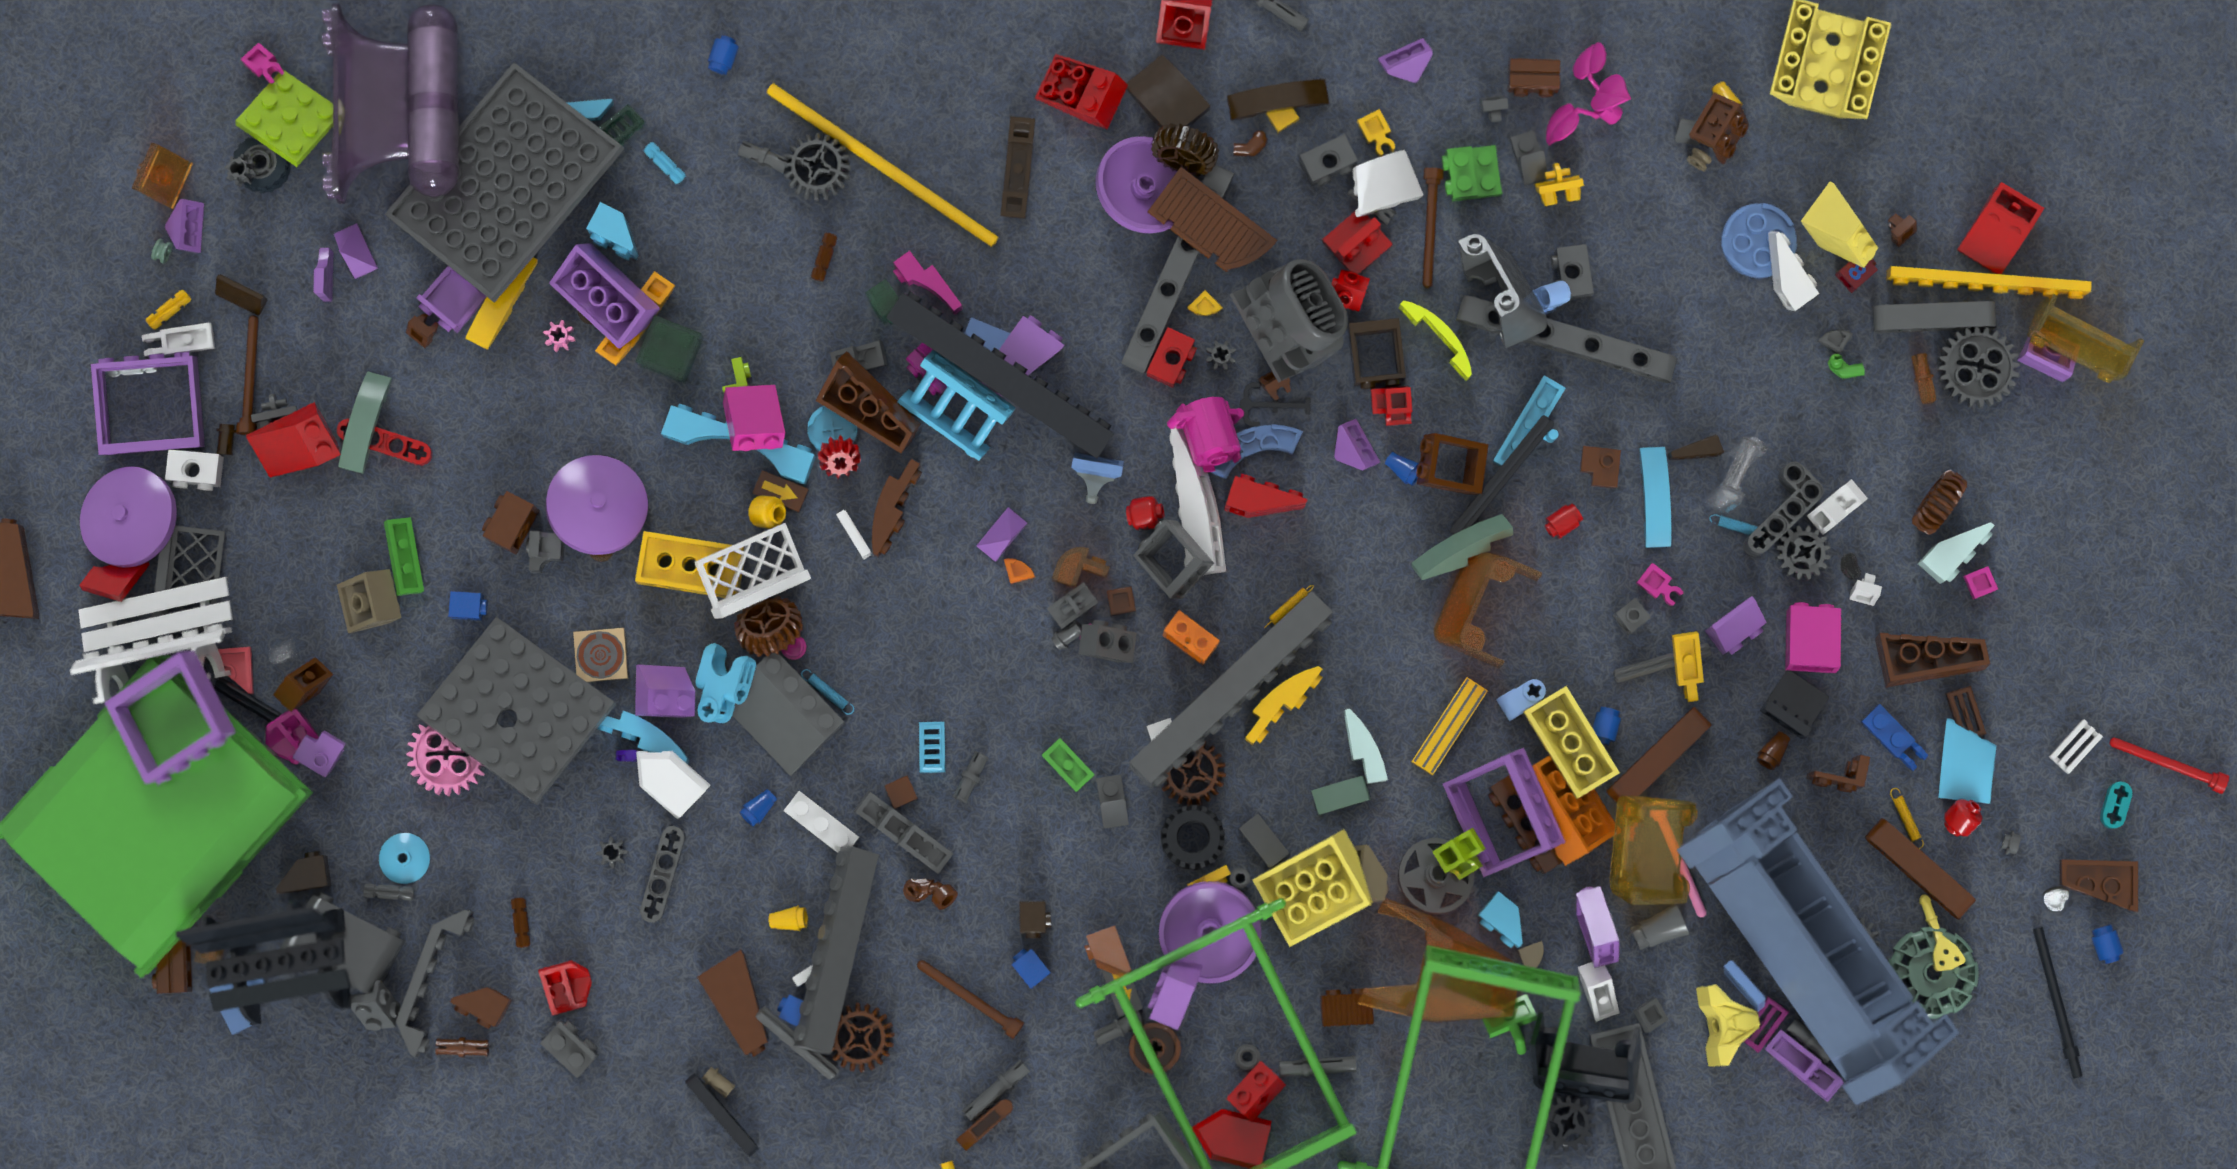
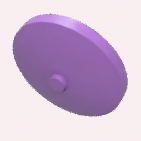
M1131 137L1118 142L1107 151L1096 173V191L1105 211L1120 225L1140 233H1159L1170 229L1174 224L1168 219L1163 225L1147 212L1177 172L1172 171L1169 167H1164L1163 163L1156 161L1157 158L1152 155L1151 144L1153 138Z
M601 455L581 457L563 466L551 481L546 496V514L554 533L562 542L574 550L592 555L613 553L629 545L642 530L648 511L647 493L638 475L623 462Z
M123 467L109 472L93 485L83 502L80 514V529L85 545L95 557L112 566L123 568L135 567L148 562L163 550L173 533L177 515L174 495L168 484L160 476L144 468Z
M1204 881L1189 885L1171 898L1162 913L1159 926V940L1162 952L1166 955L1255 911L1256 908L1245 894L1231 885L1215 881ZM1260 920L1252 924L1261 941ZM1242 928L1184 958L1203 965L1197 982L1220 983L1230 980L1245 971L1254 960L1256 954Z

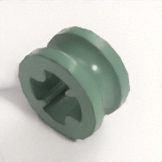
M159 238L153 247L151 259L155 261L160 259V262L165 264L169 259L173 244L171 242L164 243V240Z

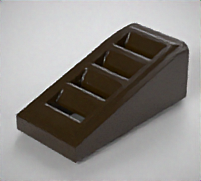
M1715 434L1675 449L1668 453L1667 456L1669 460L1718 457L1724 454V450L1718 435Z

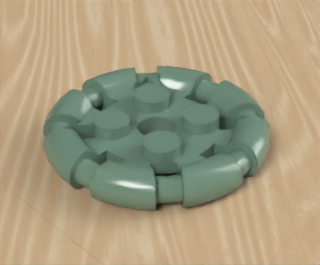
M1923 927L1918 932H1909L1896 943L1893 948L1895 950L1891 959H1888V962L1900 979L1908 978L1911 986L1907 989L1913 996L1912 1003L1917 1001L1919 995L1927 997L1925 1003H1920L1930 1019H1937L1951 1012L1955 1014L1968 1004L1973 997L1971 993L1974 986L1977 987L1979 971L1977 961H1974L1971 954L1973 950L1961 936L1956 933L1954 935L1948 933L1945 928L1941 927L1940 929ZM1933 931L1942 932V935L1955 944L1965 957V966L1940 971V975L1936 980H1931L1927 976L1928 967L1934 965L1933 951L1936 942ZM1924 940L1927 948L1920 950L1917 943ZM1904 955L1911 957L1907 966L1901 963ZM1958 979L1965 982L1962 990L1955 988ZM1947 995L1948 1003L1941 1005L1939 998Z

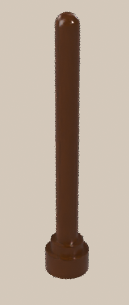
M1424 168L1423 179L1426 180V185H1428L1422 281L1424 288H1430L1433 282L1438 185H1441L1444 177V169Z
M255 315L250 316L248 319L242 418H239V422L236 423V434L248 435L257 430V424H254L251 415H253L259 322L258 317Z
M920 960L917 963L919 970L1002 1025V1029L1006 1031L1005 1034L1011 1039H1014L1023 1027L1024 1022L1017 1017L1014 1019L1011 1016L1008 1018L926 961Z

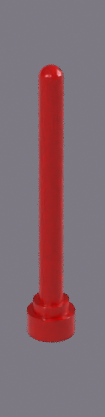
M2112 738L2110 740L2111 747L2208 783L2212 791L2223 794L2229 781V775L2222 772L2210 774L2121 739Z

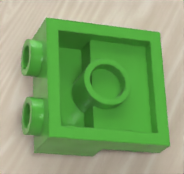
M1495 145L1476 148L1468 146L1446 150V156H1442V167L1444 171L1448 170L1449 180H1445L1446 195H1451L1452 202L1502 195Z

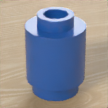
M723 35L721 39L715 38L708 58V69L727 75L728 70H731L739 49V46L735 44L736 40Z
M1600 707V711L1596 712L1593 730L1602 745L1609 746L1610 742L1616 741L1621 718H1619L1620 711Z
M2112 925L2092 930L2093 937L2091 938L2099 961L2105 960V963L2109 964L2121 960L2119 955L2123 954L2124 951L2117 931L2113 930Z

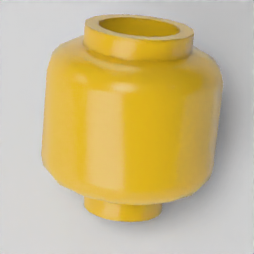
M760 495L755 497L750 503L748 515L754 526L771 529L782 524L786 517V509L781 499Z

